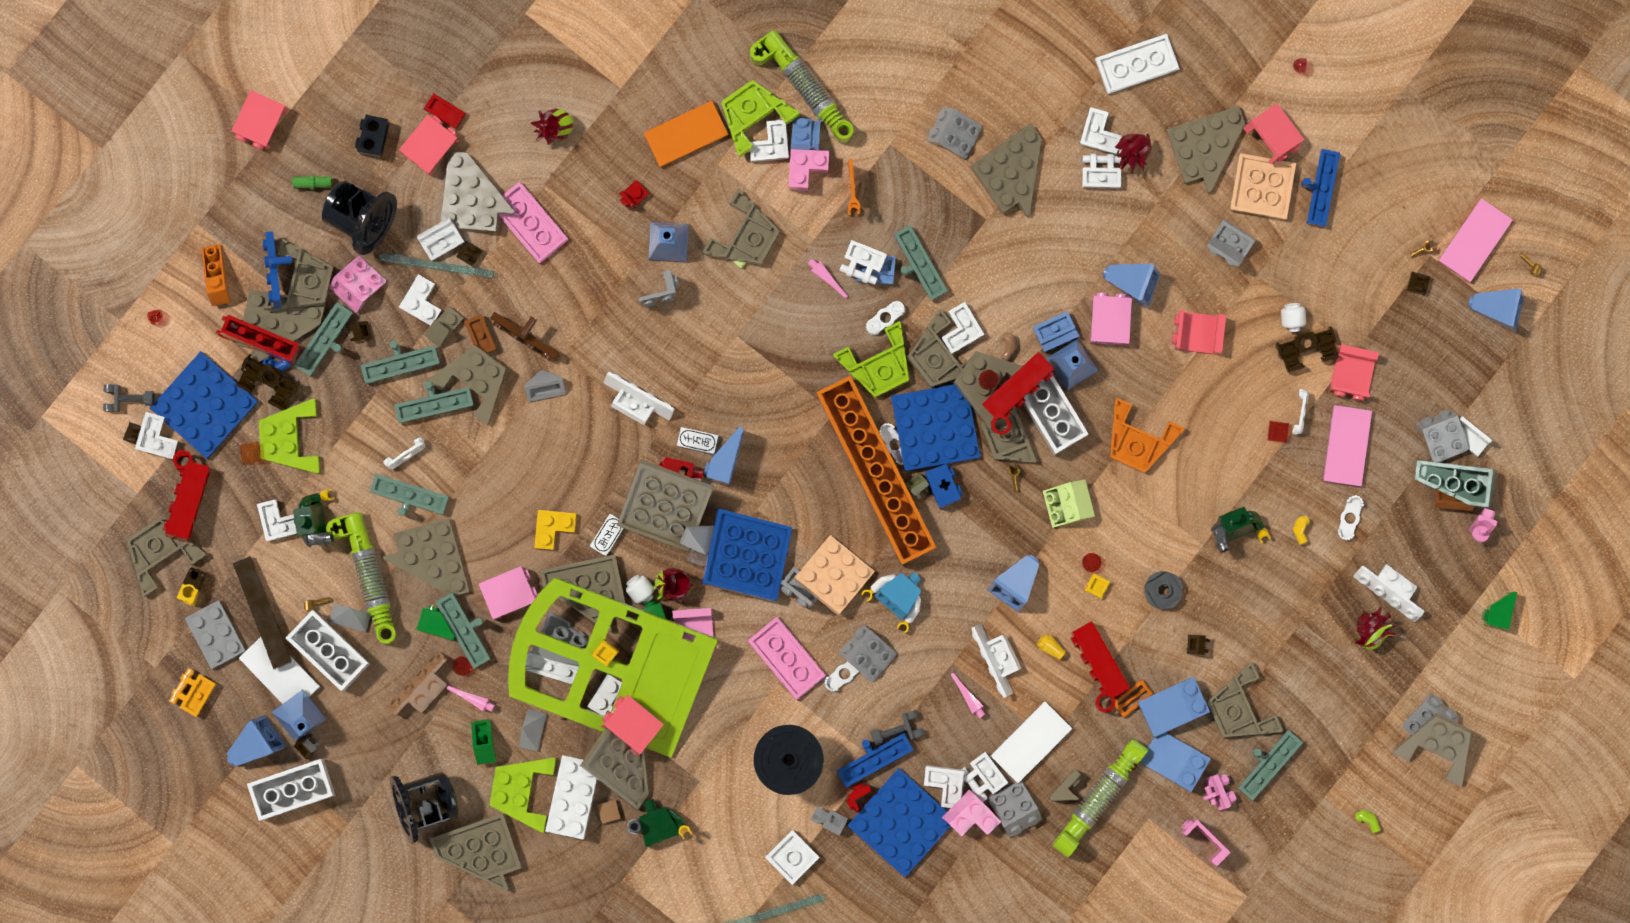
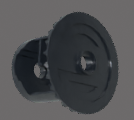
M342 181L335 185L326 197L321 212L322 221L350 236L356 253L367 255L382 242L389 231L396 214L397 199L394 194L389 192H382L378 197H375L348 181Z
M781 725L766 732L757 743L753 757L755 772L759 780L771 791L782 795H795L808 790L820 777L824 764L823 750L817 738L807 729L797 725ZM788 755L789 758L784 764L783 757Z
M444 772L405 784L397 776L390 777V787L395 808L403 831L411 844L417 842L418 830L457 818L458 806L456 795ZM435 783L436 792L444 814H441L438 801L432 797L415 803L419 822H417L412 817L413 815L410 811L411 798L408 791L419 788L420 793L425 794V786Z

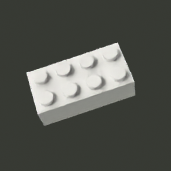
M1053 376L1047 382L1043 380L1039 384V390L1033 395L1029 393L1024 398L1026 401L1023 405L1053 455H1056L1085 438L1088 432Z
M314 610L286 637L299 652L343 692L371 664Z
M562 755L546 832L585 839L598 780L580 767L583 759Z
M319 759L247 784L259 821L336 796L324 759Z

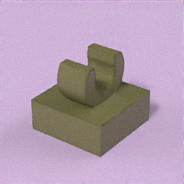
M920 473L905 483L911 494L918 499L922 498L919 492L923 489L927 493L930 492L927 487L929 483Z

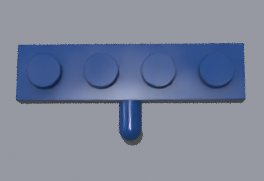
M1321 149L1315 181L1311 182L1310 178L1306 177L1301 182V187L1313 190L1306 224L1326 227L1340 152Z
M271 231L265 232L266 239L262 241L263 250L268 252V256H265L264 259L265 268L270 270V273L266 274L267 285H271L272 291H268L269 302H273L274 309H279L282 307L277 265L292 264L291 256L276 257L274 234Z
M904 733L873 750L869 740L865 739L862 741V746L867 754L837 770V773L845 787H848L913 751V748Z

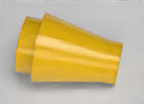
M1043 634L1036 644L1039 650L1058 660L1066 652L1051 634Z

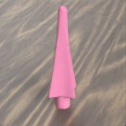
M812 258L807 263L812 268L810 272L829 284L844 298L848 297L821 261L817 263Z
M952 673L951 677L960 689L972 715L976 713L979 719L986 714L982 710L983 705L962 684L955 673Z
M449 685L446 686L447 690L464 698L481 711L485 712L488 710L493 712L495 705L489 703L490 699L461 691Z

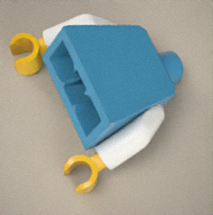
M900 573L898 576L894 574L883 576L871 585L870 590H864L861 595L863 596L866 592H869L870 598L866 601H871L874 593H876L875 597L900 620L905 619L898 623L897 629L901 624H905L907 628L903 633H906L909 629L908 624L912 623L920 612L921 598L919 594L921 589L916 585L921 579L916 573H911L908 578L903 573Z

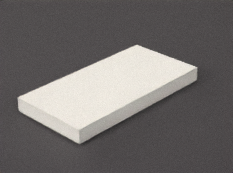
M1167 34L1095 58L1107 95L1179 70Z
M261 637L239 657L247 668L282 704L302 689L310 697L320 688L316 681L292 657L291 664L274 670Z
M1044 701L991 757L1019 783L1072 728Z

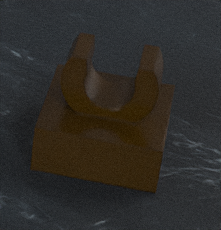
M465 241L456 258L474 267L483 251Z
M1411 272L1406 291L1425 296L1430 276Z
M368 321L353 322L351 327L347 329L348 332H353L354 338L350 339L352 342L372 340Z
M129 422L123 440L136 445L141 426Z
M1188 635L1187 654L1204 655V653H1208L1209 650L1205 649V642H1210V640L1205 635Z
M312 734L307 735V737L303 735L294 745L306 760L314 754L320 743L317 741L315 744H312L309 741L313 736Z

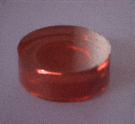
M985 370L979 375L978 383L985 390L993 389L998 383V376L992 370Z
M1088 553L1082 559V566L1087 572H1096L1101 567V558L1095 553Z
M460 656L454 660L453 670L456 674L465 676L471 672L472 665L467 657Z

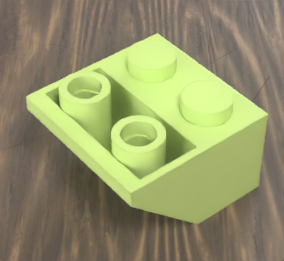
M1085 479L1069 482L1043 491L1052 528L1095 517Z

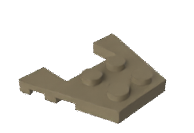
M738 189L730 202V206L746 214L743 222L729 246L710 238L702 254L762 265L780 231Z
M281 239L278 257L291 256L292 260H296V265L288 296L280 294L282 308L274 309L273 302H269L267 294L264 309L271 311L325 305L334 267L304 252L301 248L288 243L287 240Z
M942 309L937 312L907 356L909 362L929 388L955 380L969 361L967 360L960 365L937 336V333L951 324V321Z
M476 345L431 376L428 381L440 390H443L453 376L457 377L484 398V401L473 415L485 425H488L491 421V415L495 408L507 368Z
M975 351L953 383L966 401L974 408L975 413L985 423L986 428L991 430V421L994 417L982 403L989 398L1005 374L1011 377L1022 366Z
M160 518L127 539L136 576L141 588L140 591L144 598L159 588L148 572L150 569L180 549L191 565L207 556L204 551L190 541L187 543L166 537L165 531H163L165 522Z
M1253 662L1245 666L1207 701V705L1222 737L1283 731L1276 715L1257 723L1241 686L1259 678Z
M1436 713L1421 725L1413 735L1408 736L1400 746L1395 747L1393 754L1409 761L1417 746H1420L1453 762L1446 775V780L1462 786L1471 729Z

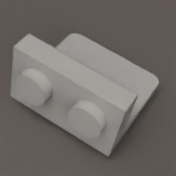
M943 107L939 111L937 120L930 129L926 141L943 146L957 156L966 159L982 126L954 108Z
M1223 219L1207 247L1214 255L1224 257L1228 264L1240 266L1256 239L1226 219Z
M671 270L663 272L668 291L639 297L640 305L649 308L656 306V302L670 303L675 301L674 298L678 297L676 288H679L676 274L672 275Z
M1452 410L1441 411L1439 415L1423 418L1420 423L1416 424L1418 431L1424 435L1434 463L1468 450V444L1459 417Z
M793 567L785 579L781 581V591L789 597L791 595L796 597V602L803 608L807 606L811 608L817 598L794 580L800 571Z
M865 625L855 632L851 640L838 653L871 682L881 674L896 656L895 651Z
M1430 692L1422 704L1403 723V728L1413 735L1421 725L1436 713L1456 723L1459 717L1453 709L1443 704L1438 696Z
M1021 781L1010 785L988 799L1009 838L1020 834L1030 826H1035L1042 820L1037 806Z

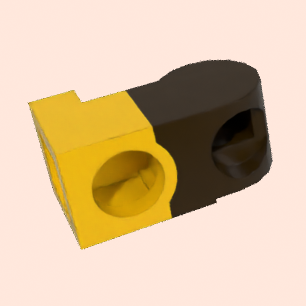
M193 567L189 569L176 597L178 601L195 607L206 572Z

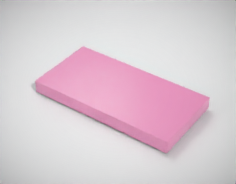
M520 181L502 195L514 209L515 215L499 213V217L539 264L569 240Z
M1481 198L1438 262L1470 283L1513 219Z
M1337 405L1333 406L1323 481L1358 487L1362 486L1372 411Z
M778 617L774 618L748 640L750 645L796 700L826 676Z

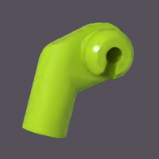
M1360 810V812L1355 814V819L1358 822L1363 821L1369 824L1372 833L1381 830L1375 814L1367 810Z

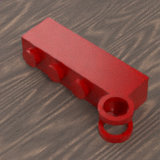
M231 315L222 317L221 320L224 321L221 331L216 330V335L229 341H236L294 365L301 350L298 343Z
M1037 352L982 403L994 417L991 421V428L995 433L1001 435L1008 433L1012 427L1011 420L1008 418L1012 414L1010 411L1015 406L1019 408L1026 401L1024 398L1029 393L1033 395L1039 390V384L1043 380L1047 382L1054 376L1053 371L1055 368L1040 352ZM1000 418L1007 421V428L1004 431H998L995 426L996 421Z
M179 450L173 456V463L180 472L182 479L180 484H176L174 491L176 499L175 502L172 501L170 504L169 513L171 515L169 520L166 519L163 531H165V535L168 538L189 543L211 469L210 466L193 462L192 455L188 451ZM181 457L189 458L188 464L184 466L178 465L177 461Z
M1091 621L1071 632L1073 637L1070 640L1075 648L1079 647L1081 650L1080 658L1085 665L1088 664L1091 671L1089 673L1094 682L1098 681L1101 686L1098 688L1101 694L1096 698L1095 706L1100 712L1106 713L1114 708L1115 697L1129 690L1130 687L1094 623ZM1103 696L1109 697L1111 707L1107 709L1102 708L1099 704V699Z

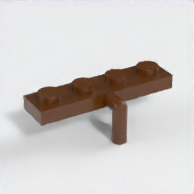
M496 312L490 317L494 321L492 325L500 330L505 328L510 332L508 335L517 341L519 338L524 340L526 347L533 351L538 349L542 352L541 356L548 361L551 359L556 361L560 356L559 352L529 334L537 322V319L531 316L523 329Z

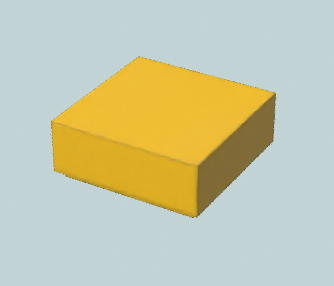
M1093 573L1084 591L1102 599L1110 581Z
M603 639L591 656L607 667L619 650Z

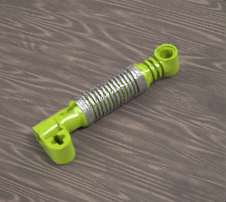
M773 30L754 43L749 52L751 63L761 66L774 58L780 65L782 74L785 78H788V81L792 83V86L798 91L802 99H805L804 102H806L808 107H811L810 110H813L812 112L816 117L822 119L828 125L827 127L834 134L835 140L839 143L849 142L853 135L852 124L843 119L844 117L840 115L839 111L837 112V104L833 98H831L829 93H826L827 91L824 90L823 85H820L812 71L808 69V66L799 56L792 52L778 32ZM762 44L769 51V54L765 50L762 52ZM756 52H762V57L760 55L755 56ZM844 128L848 130L849 133L843 136L839 134L838 131L839 129Z
M362 512L330 520L327 523L326 531L333 533L334 540L349 537L352 547V560L356 562L353 565H357L355 569L358 572L356 575H359L357 578H360L358 580L361 582L359 585H362L360 588H363L361 590L363 592L362 595H365L363 596V598H366L364 601H368L365 603L367 613L371 614V617L374 616L372 621H375L373 625L376 626L374 629L379 642L389 645L396 639L394 624L390 623L392 621V618H389L391 614L388 613L391 606L390 600L387 598L388 595H386V588L383 585L385 582H383L382 572L379 569L380 566L378 565L379 562H377L378 559H376L374 546L371 545ZM341 521H345L348 533L344 534L342 529H339L338 534L331 531L334 529V525L341 528ZM383 630H390L392 632L389 639L381 638Z
M1134 738L1129 741L1122 751L1123 756L1119 755L1120 759H1116L1117 763L1109 765L1104 771L1105 774H1102L1103 777L1100 776L1101 780L1098 779L1099 783L1096 782L1097 786L1094 785L1095 788L1092 787V790H1089L1090 793H1087L1089 797L1085 796L1087 798L1083 799L1085 802L1081 801L1080 807L1074 810L1072 819L1053 842L1052 847L1067 858L1074 852L1084 833L1096 824L1094 820L1098 821L1099 815H1102L1104 810H1106L1105 806L1108 807L1109 801L1113 802L1112 799H1115L1114 796H1117L1116 793H1119L1117 790L1121 791L1119 787L1123 788L1125 786L1124 784L1129 780L1128 772H1132L1131 768H1135L1134 764H1138L1142 760L1148 748Z

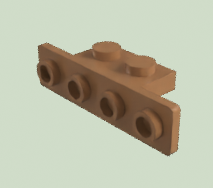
M440 651L432 655L426 666L416 673L415 678L403 687L402 692L390 701L387 709L396 716L407 703H410L422 713L447 686L435 674L447 658Z

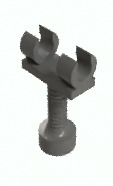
M104 385L103 392L114 393V404H103L104 412H120V402L139 401L144 402L145 406H153L155 403L154 391H145L143 395H121L120 385Z
M913 710L902 714L903 725L901 724L883 732L878 729L870 731L875 746L882 744L884 738L907 731L910 740L925 735L923 728L911 731L908 720L918 717L917 711Z

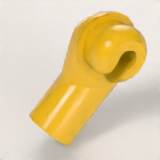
M1307 516L1298 517L1293 526V532L1299 545L1308 541L1304 533L1306 526L1310 523V519Z

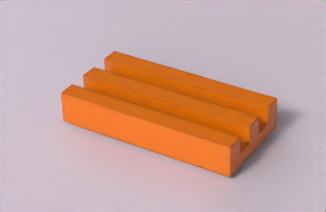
M1141 679L1115 699L1114 707L1124 718L1139 705L1135 703L1124 712L1122 709L1145 691L1148 694L1139 701L1152 696L1153 693ZM1143 686L1141 690L1119 706L1117 704L1137 687Z

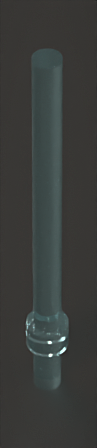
M380 254V261L391 262L398 266L404 264L489 278L494 276L493 270L404 257L402 254Z
M818 894L734 921L731 919L725 922L754 923L822 902L824 898L822 894Z

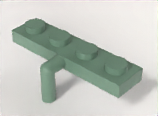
M911 225L895 233L894 237L910 263L907 267H901L900 274L906 276L914 271L930 301L947 293L948 290Z
M336 302L294 366L311 377L329 349L338 354L343 353V348L335 343V340L353 313Z
M392 340L390 341V347L393 350V357L363 364L361 369L365 384H370L440 365L435 345L401 354L399 344Z
M430 381L424 383L428 397L394 404L399 424L474 406L470 387L435 394L434 386Z
M375 474L370 493L403 502L402 507L398 509V514L403 517L408 514L410 505L444 515L449 496Z
M453 592L436 601L437 606L473 669L490 660L489 654L474 628L483 624L484 619L478 617L470 622Z
M1287 730L1266 755L1262 754L1260 749H1253L1252 755L1260 762L1238 786V789L1253 801L1303 742Z

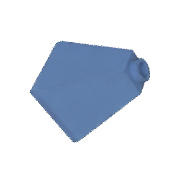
M651 222L649 260L687 262L689 224Z
M1117 264L1106 267L1103 278L1116 289L1127 294L1132 300L1148 309L1161 273L1153 264Z
M1522 289L1476 293L1474 297H1470L1468 307L1482 317L1516 333L1525 296Z
M1078 338L1046 358L1055 368L1053 372L1066 391L1098 371Z
M1032 555L1025 556L998 576L987 591L1018 613L1028 601L1039 567L1038 559Z
M304 689L272 711V714L294 742L326 720Z
M263 715L247 723L227 752V760L232 766H238L282 750L287 746L266 715Z

